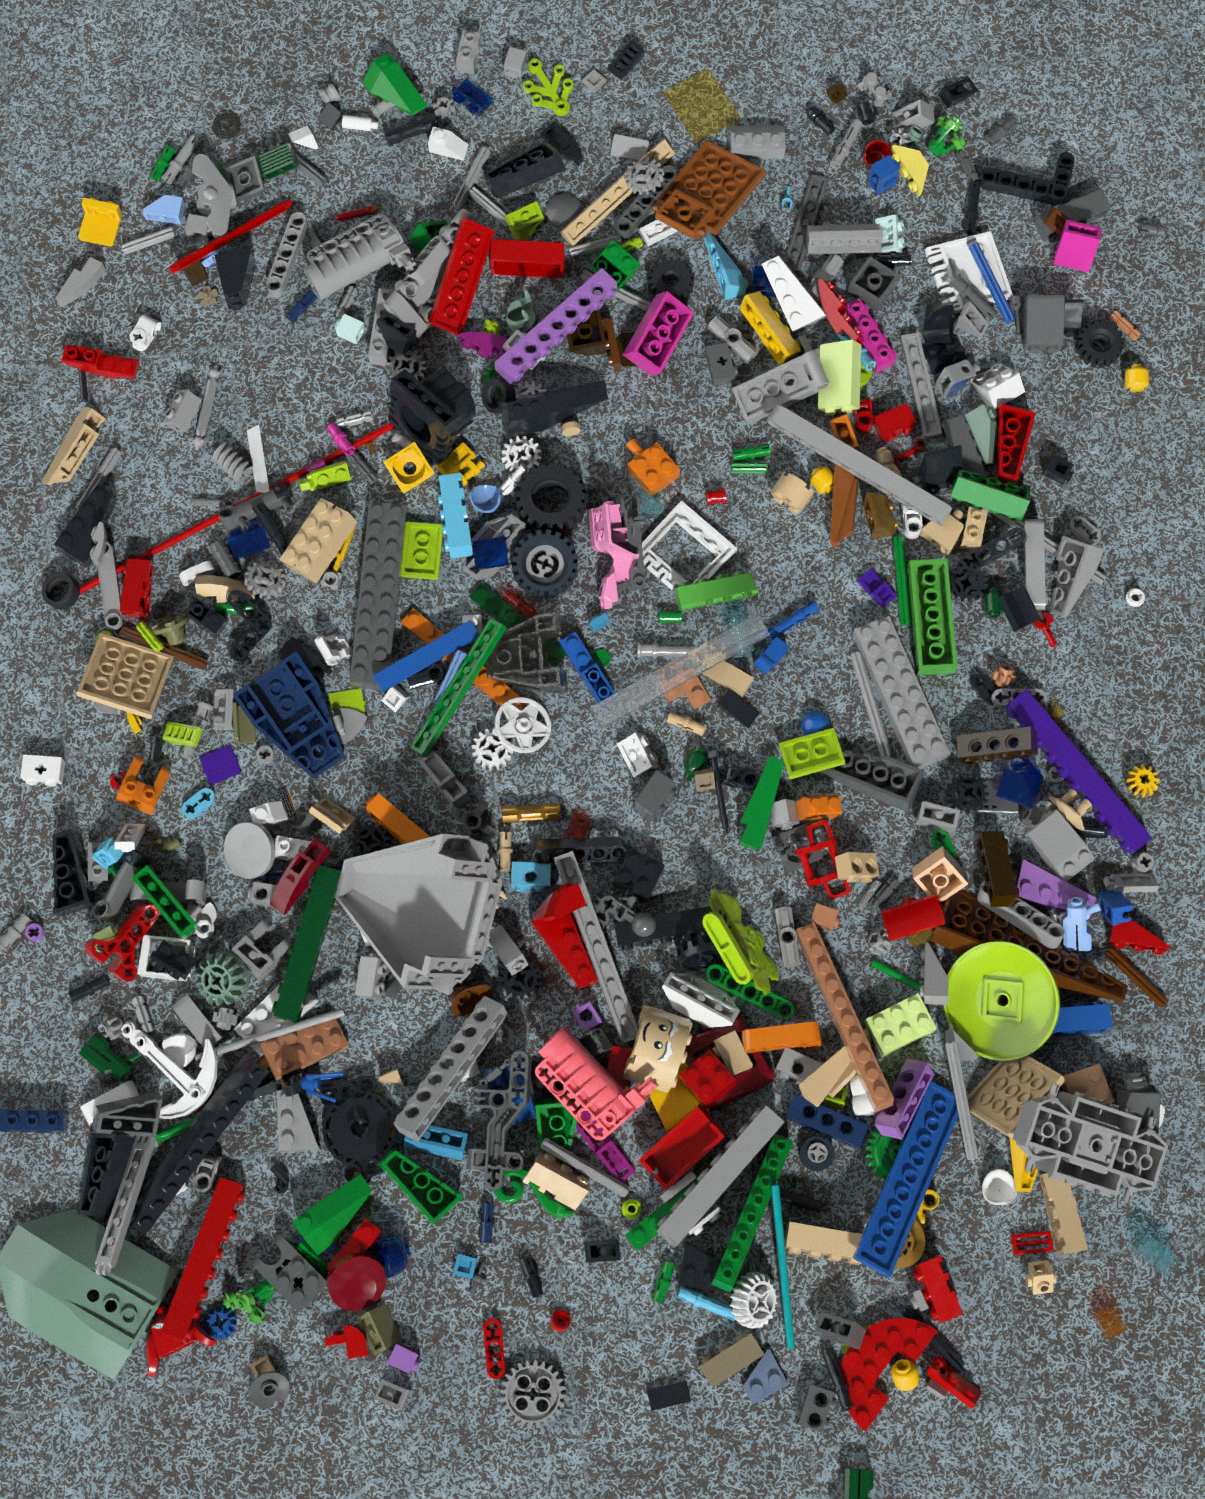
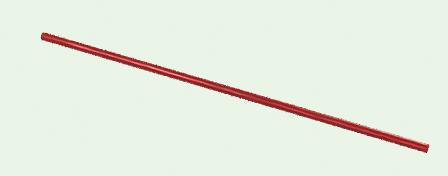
M390 422L355 440L351 444L356 449L396 427ZM340 448L320 460H323L326 465L345 454ZM312 464L282 479L285 486L307 475L308 471L306 468ZM257 492L232 506H237L263 493ZM218 513L132 559L146 560L220 521ZM127 561L116 567L117 575L124 572V565L127 564ZM99 576L81 585L80 594L99 585Z

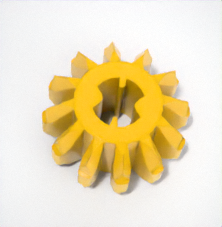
M1142 764L1140 768L1135 766L1133 771L1128 772L1127 775L1130 778L1126 780V783L1131 784L1128 790L1134 788L1135 796L1139 792L1142 798L1146 794L1151 796L1153 791L1158 789L1156 784L1160 782V779L1154 778L1158 772L1152 773V766H1149L1146 770L1145 765ZM1141 778L1145 779L1144 784L1141 783Z

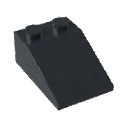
M961 445L924 454L918 471V477L923 490L931 495L940 492L941 489L947 488V490H951L959 469L962 470Z

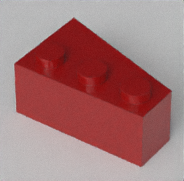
M941 1255L913 1266L915 1271H912L915 1281L917 1283L920 1282L923 1290L921 1292L925 1301H929L932 1308L929 1310L933 1321L937 1320L938 1324L963 1314L955 1291L952 1290L948 1281L950 1279L948 1273L944 1272L940 1263L943 1261Z

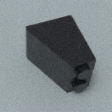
M250 247L214 255L228 309L239 310L247 305L256 267Z

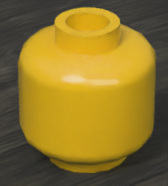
M1133 364L1131 368L1125 371V387L1130 389V392H1142L1144 388L1149 386V370L1143 368L1142 364Z
M819 466L810 474V483L818 493L824 494L827 492L830 494L833 492L834 473L829 467Z
M902 1359L892 1366V1378L894 1385L898 1389L909 1391L919 1384L920 1377L915 1363Z

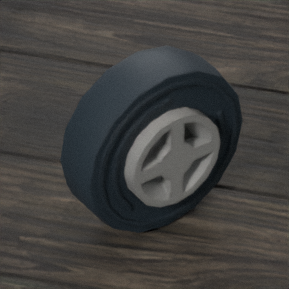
M813 1135L806 1138L801 1144L799 1158L807 1169L823 1171L833 1163L835 1149L826 1137Z

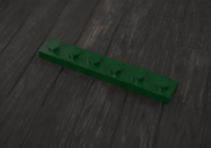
M482 583L469 596L473 602L499 623L507 627L511 633L556 668L567 656L563 648Z

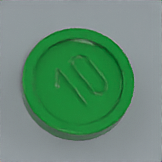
M599 649L593 653L592 659L599 668H604L609 665L611 656L608 651Z

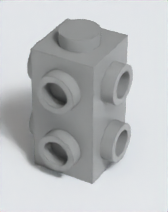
M190 389L178 390L173 396L170 408L165 412L163 423L174 431L186 432L192 425L191 421L194 415L199 411L202 399L197 397L196 392Z
M369 953L368 957L361 956L358 963L355 995L373 999L382 998L387 965L378 954Z

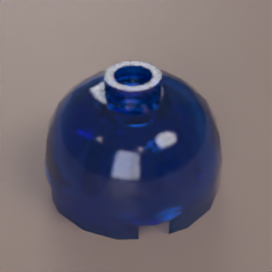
M385 1236L376 1239L377 1243H374L375 1255L377 1260L380 1259L385 1267L386 1278L389 1279L402 1273L407 1267L408 1256L411 1254L409 1246L403 1244L395 1236Z

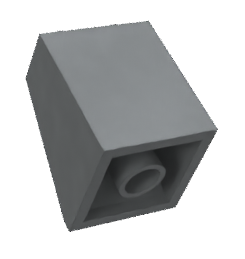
M1027 295L1021 310L1024 351H1029V353H1038L1039 351L1056 353L1061 350L1064 335V295Z

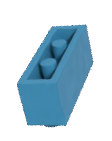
M430 1125L418 1142L405 1136L404 1148L462 1161L468 1134Z

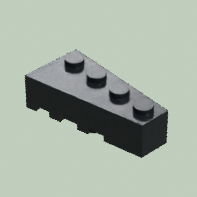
M543 141L485 173L483 176L489 191L498 199L566 170L559 151L546 141Z
M97 484L54 543L59 552L88 570L92 562L90 556L91 549L94 545H97L93 542L91 533L93 528L98 526L99 522H102L106 527L117 501L113 493Z
M68 829L53 834V915L62 917L94 907L96 899L91 881H88V868L79 832Z
M92 1133L78 1214L110 1218L135 1138L117 1134Z

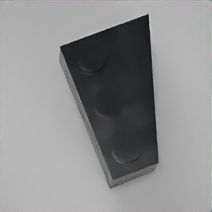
M685 1243L678 1285L730 1295L734 1294L733 1289L729 1293L711 1285L720 1262ZM739 1273L736 1281H740L742 1274Z

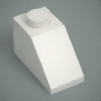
M433 127L428 140L429 152L464 161L469 144L449 130Z
M281 801L268 802L249 809L253 822L262 825L266 829L288 821Z

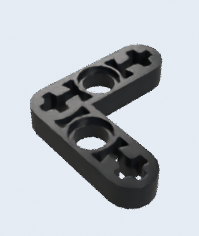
M232 590L227 593L226 602L249 624L248 628L228 649L230 659L241 661L270 631L272 623L242 592ZM238 594V600L241 603L245 600L246 604L242 605L239 610L238 607L240 605L237 602H231L233 599L231 595ZM247 606L252 607L254 610V614L251 617H246L244 614V609ZM257 617L260 621H266L265 626L267 628L259 629L260 624L257 621L252 623L251 620ZM248 633H252L255 637V641L252 644H248L245 641V636ZM241 641V643L244 646L248 647V649L246 650L245 648H242L239 652L241 656L234 657L233 654L235 652L233 651V649H239L242 646L241 644H239V642Z
M299 1071L277 1081L273 1077L261 1082L247 1101L258 1099L283 1089L286 1097L298 1094L303 1089Z

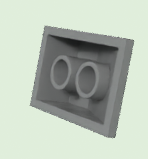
M1056 809L1026 832L1052 875L1065 882L1095 859L1085 842Z

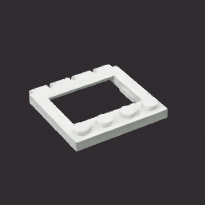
M683 501L642 542L644 566L650 562L647 569L657 578L664 574L661 581L671 590L676 586L679 587V583L688 581L652 551L651 548L660 541L676 522L716 556L713 562H710L699 573L698 578L692 584H696L697 580L708 578L709 581L737 551V548Z

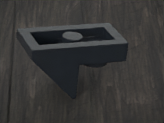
M619 1240L584 1242L586 1263L621 1260Z

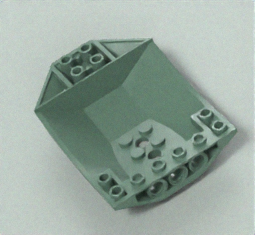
M76 1209L17 1224L0 1252V1282L8 1316L36 1335L114 1380L152 1319L179 1270L124 1239L116 1266L111 1269L108 1276L97 1275L95 1261L106 1227L86 1215L78 1214ZM92 1289L97 1290L100 1295L99 1299L94 1302L87 1298V1293ZM109 1300H114L117 1303V1309L113 1312L105 1309V1303Z

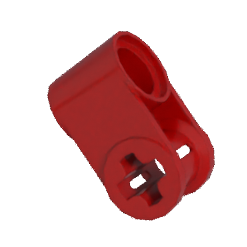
M870 396L860 399V409L852 410L855 427L861 433L870 431L873 423ZM865 420L868 424H863L860 421Z

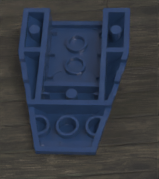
M294 652L271 671L250 685L247 684L232 695L253 726L308 775L315 779L344 759L345 754L319 684L298 653Z

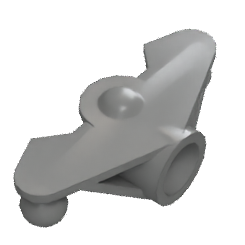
M198 154L194 157L192 173L201 178L202 182L198 189L197 209L200 214L207 217L205 223L211 229L213 237L217 239L226 234L228 230L230 209H236L235 193L232 184L226 182L209 157L204 154Z

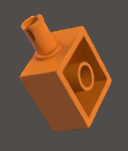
M635 438L626 444V447L636 457L628 463L627 471L650 498L679 478V467L657 442L647 450H644Z

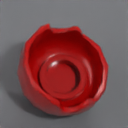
M874 140L867 145L864 151V163L867 167L871 168L872 164L888 155L891 156L892 151L886 142Z

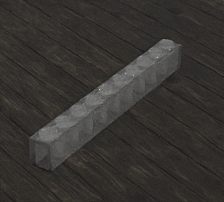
M756 614L590 708L603 729L769 636L768 630L759 614Z

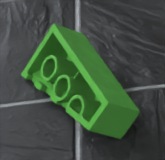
M744 571L735 572L732 577H726V574L715 576V580L708 581V578L699 579L696 584L691 585L690 582L679 583V587L674 589L678 611L749 598L759 593L751 574H745Z

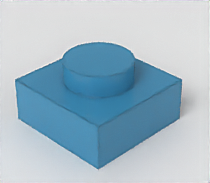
M606 613L602 615L597 614L591 618L589 628L593 634L609 624V617Z
M458 1254L453 1274L473 1279L478 1259Z

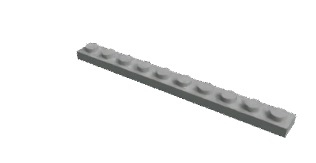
M571 851L554 857L553 859L562 883H579L587 904L573 911L620 1041L623 1044L636 1039L638 1027L574 853Z

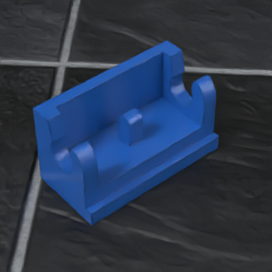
M1115 890L1098 892V903L1102 909L1099 912L1112 926H1117L1118 923L1128 922L1132 919L1130 916L1122 917L1124 912L1133 910V904L1122 893H1117Z

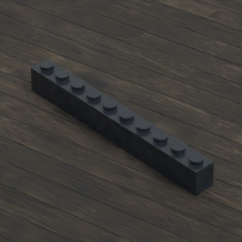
M244 1054L140 1191L129 1223L132 1228L144 1235L148 1233L269 1073V1070L248 1054Z

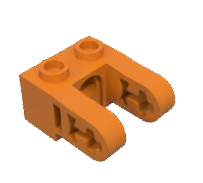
M135 755L117 793L116 801L152 815L171 770L162 766L153 787L136 780L144 758Z

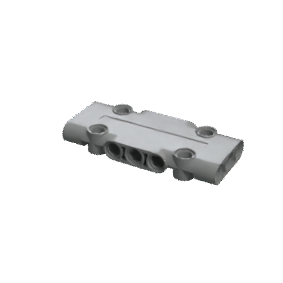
M461 209L448 226L445 225L440 229L439 236L430 240L414 260L416 265L413 266V270H406L407 276L404 280H399L395 284V291L383 304L390 314L417 330L415 340H418L428 328L430 315L461 219L467 218L478 223L473 215L465 209Z

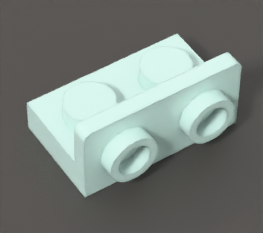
M896 214L875 219V224H880L881 230H883L882 252L878 253V255L894 251L899 255L903 254V248L905 247V241L902 237V231H904L903 221Z

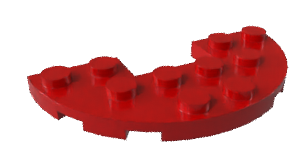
M886 1319L865 1329L866 1332L860 1349L852 1347L847 1349L841 1365V1372L846 1384L849 1385V1394L854 1404V1407L848 1410V1412L865 1432L889 1400V1397L873 1384L896 1352L915 1363L937 1333V1330L914 1319Z

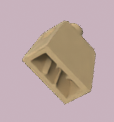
M956 509L951 515H948L942 526L930 521L922 528L920 535L949 556L965 527L960 522L964 514Z

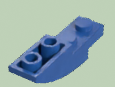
M576 632L559 641L569 662L599 705L617 696Z

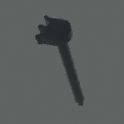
M715 750L705 755L706 760H711L722 828H724L725 833H729V823L717 759L727 757L726 751Z

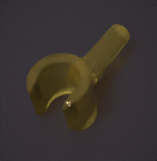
M1057 707L1050 713V717H1054L1053 720L1057 722L1063 733L1066 734L1068 731L1060 719L1064 712Z

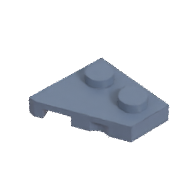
M770 1349L765 1352V1355H763L743 1384V1388L752 1405L788 1386Z

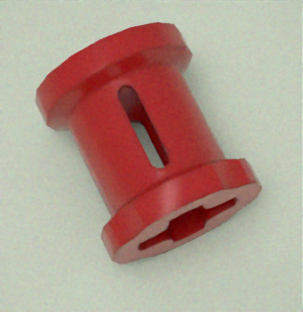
M725 488L715 491L706 489L707 506L715 503L726 504Z

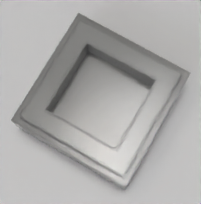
M595 69L582 79V83L593 93L598 91L607 82V79Z

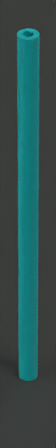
M771 1185L787 1349H794L795 1342L779 1185Z

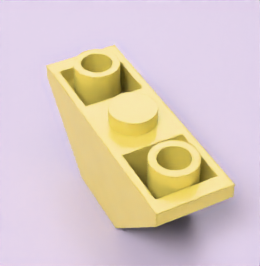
M893 145L891 147V157L898 162L901 177L906 178L909 182L910 190L913 193L915 192L917 196H920L929 167L928 162L919 150Z

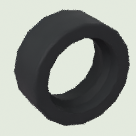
M504 378L489 379L482 388V403L485 409L494 414L502 413L501 406H498L495 401V390L498 385L502 390V401L516 398L513 384H509Z
M56 572L48 576L44 581L41 594L43 600L55 609L65 610L77 602L80 595V586L72 576L63 572ZM67 581L69 584L67 595L62 600L55 601L52 597L54 588L58 583Z

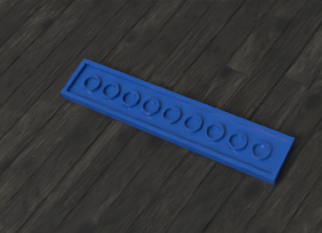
M932 1081L911 1120L853 1255V1259L887 1278L892 1275L958 1118L955 1094Z

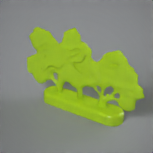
M711 889L712 898L709 899V906L713 912H709L703 918L705 930L735 981L744 985L753 979L755 987L763 991L765 995L771 991L769 978L778 981L779 970L772 958L763 953L765 945L763 933L758 930L755 931L749 924L743 925L741 922L742 910L738 899L723 890L718 892L716 889ZM724 914L727 916V923L723 919Z

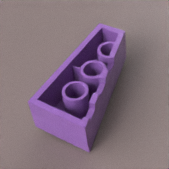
M1024 859L1019 864L1015 884L1019 888V898L1029 905L1050 911L1056 909L1059 913L1067 910L1068 900L1074 897L1085 899L1086 907L1094 905V896Z

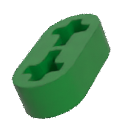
M941 829L934 831L931 836L934 850L937 851L942 847L940 841H935L937 834L944 836L945 838L942 841L943 847L956 860V852L947 832Z

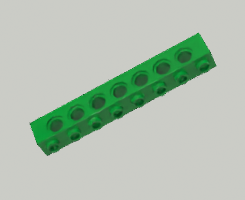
M776 1133L774 1134L711 1285L729 1293L733 1289L772 1195L771 1185H776L794 1141Z

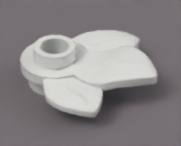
M209 902L204 906L203 910L197 906L188 905L187 913L200 927L192 935L196 934L203 939L212 936L214 933L213 923L217 917L214 905ZM202 926H208L206 932L201 931Z

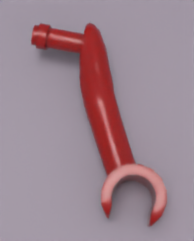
M923 439L916 440L912 449L894 457L895 465L898 469L900 468L898 461L904 460L916 452L924 451L925 447H918L917 445L919 443L923 444Z

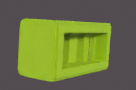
M168 722L163 740L174 745L197 747L203 729Z

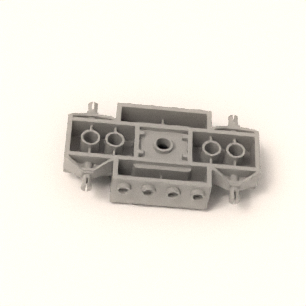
M1055 1084L1051 1085L1047 1097L1043 1096L1031 1099L1030 1101H1024L1013 1136V1140L1017 1141L1016 1144L1028 1155V1161L1024 1170L1033 1172L1035 1166L1036 1169L1049 1173L1048 1177L1060 1181L1061 1178H1064V1183L1073 1186L1079 1183L1081 1184L1080 1188L1091 1192L1095 1188L1098 1189V1194L1109 1197V1193L1118 1196L1122 1184L1126 1189L1122 1201L1129 1204L1133 1192L1137 1193V1191L1155 1189L1168 1149V1145L1156 1134V1131H1153L1156 1118L1148 1116L1145 1128L1139 1129L1142 1118L1134 1116L1135 1111L1123 1108V1111H1119V1106L1107 1102L1105 1106L1102 1105L1103 1100L1094 1097L1087 1100V1095L1075 1091L1074 1095L1060 1091V1086ZM1097 1140L1098 1147L1093 1150L1092 1145Z

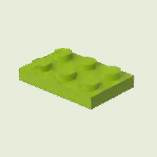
M406 522L401 577L439 580L443 541L442 525L444 524Z
M834 728L779 743L789 780L845 764Z

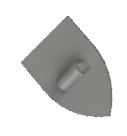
M335 708L328 710L341 745L352 740L361 731L367 720L366 715L353 709Z

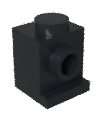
M1054 454L1043 476L1063 485L1065 481L1069 482L1074 474L1071 471L1074 464Z

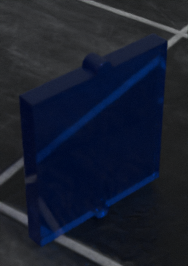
M506 536L473 541L474 554L472 556L475 559L476 571L509 565V549L507 548Z

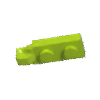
M342 461L310 471L307 474V478L298 480L301 491L308 489L311 491L320 490L351 480L347 462Z

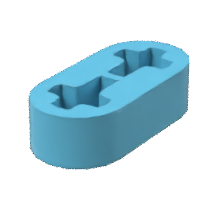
M203 788L183 804V814L190 819L199 816L215 802L214 792L209 788ZM204 793H206L207 795L211 794L209 796L210 801L207 802V800H204L201 803H199L203 799L202 795ZM198 804L194 808L195 812L193 814L191 812L186 813L189 805L193 807Z

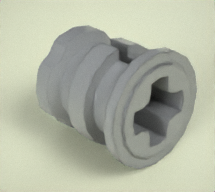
M1148 853L1140 854L1132 862L1134 871L1138 874L1148 873L1154 865V858ZM1143 860V862H1147V865L1140 864V862Z

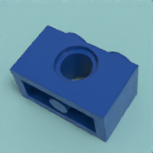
M890 155L871 165L868 183L877 195L896 185L900 167L895 159L893 160Z

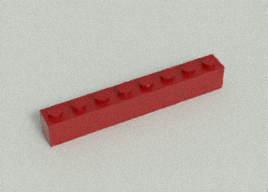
M220 1177L160 1333L162 1336L185 1344L187 1339L192 1338L195 1327H192L193 1323L201 1315L202 1307L200 1305L202 1300H206L210 1290L208 1288L209 1281L213 1280L216 1275L217 1268L215 1266L217 1260L221 1261L224 1249L222 1247L224 1242H228L232 1232L230 1229L231 1223L236 1222L239 1214L237 1210L238 1205L243 1203L246 1192L244 1191L243 1184Z

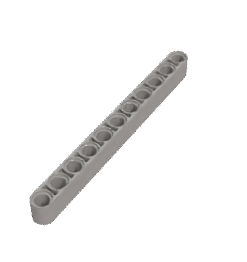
M777 404L767 419V422L774 428L932 522L942 526L950 514L952 508L942 500L787 408Z

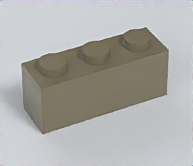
M745 1332L735 1338L737 1342L730 1346L727 1343L718 1349L719 1354L712 1357L710 1354L700 1360L702 1365L699 1368L712 1388L765 1355L752 1333L748 1335Z

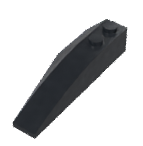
M605 380L500 401L506 438L541 432L607 400Z

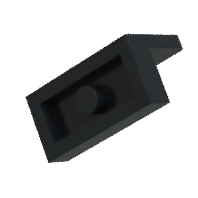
M1024 585L998 597L1014 632L1040 619Z

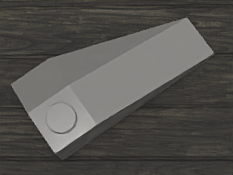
M1066 536L1062 537L1056 554L1058 570L1054 574L1057 580L1052 594V613L1067 617L1098 568L1104 549Z

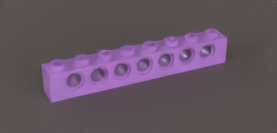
M601 268L496 360L495 370L509 384L519 381L527 369L530 370L537 364V360L541 357H546L553 346H558L568 333L572 334L579 323L587 321L594 310L597 311L603 306L605 300L615 296L617 293V282ZM599 290L602 293L595 294L593 291ZM587 302L588 305L583 306L580 303ZM567 314H574L575 316L568 317ZM555 325H559V326H561L562 328H561V329H555L554 326H555ZM547 337L548 340L542 341L540 338ZM534 349L535 352L529 353L527 350ZM518 360V361H521L522 363L519 364V365H516V364H514L513 362Z

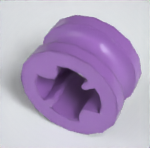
M33 923L27 926L25 935L30 941L37 942L43 938L44 929L40 925ZM37 928H39V931H37L39 935L37 937H30V935L32 934L30 932L31 929L36 930Z

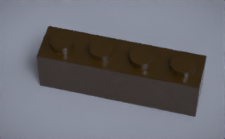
M1004 831L980 832L977 841L991 907H1014L1016 899L1019 898L1020 894L1019 888L1015 884L1016 874L1015 871H1012V856L1008 853L1009 844L1008 839H1005Z

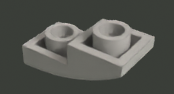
M99 522L98 526H95L91 533L92 540L97 545H94L91 549L90 556L94 564L101 566L106 551L107 532L104 524Z

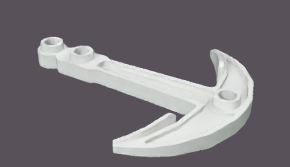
M125 1022L121 1027L122 1035L130 1038V1043L143 1055H147L184 1094L176 1103H170L162 1107L159 1118H178L189 1115L200 1108L211 1095L217 1079L218 1061L211 1040H205L204 1053L199 1065L202 1070L197 1079H195L160 1049L147 1033L139 1030L135 1022ZM128 1026H129V1028H130V1032H129V1033L126 1032V1028H127ZM141 1039H142L143 1042H144L142 1046L140 1045V1040H141ZM195 1091L198 1092L197 1098L194 1095Z

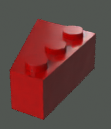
M127 559V564L124 565L125 578L122 586L119 611L126 618L149 619L154 563L151 560Z

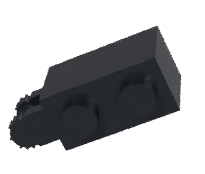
M291 636L278 651L279 658L284 660L294 652H297L314 678L323 684L324 678L317 674L316 671L320 668L329 675L333 671L322 662V656L316 650H309L306 647L307 644L302 639L298 638L296 640Z

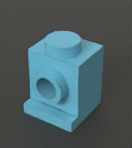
M112 838L101 842L91 856L104 869L116 863L124 853L121 849H115V841Z

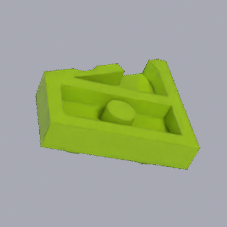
M537 201L504 216L514 239H522L524 241H527L529 236L536 230L537 225H540L544 219Z

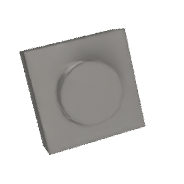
M920 1289L911 1293L912 1297L909 1299L914 1310L918 1309L919 1312L929 1309Z

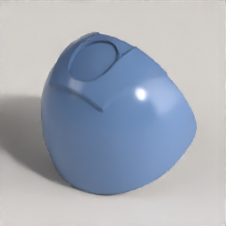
M490 484L477 485L470 490V501L477 511L492 513L501 504L503 490L498 486Z

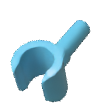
M787 186L786 196L782 200V209L785 202L790 204L789 210L792 208L790 186Z

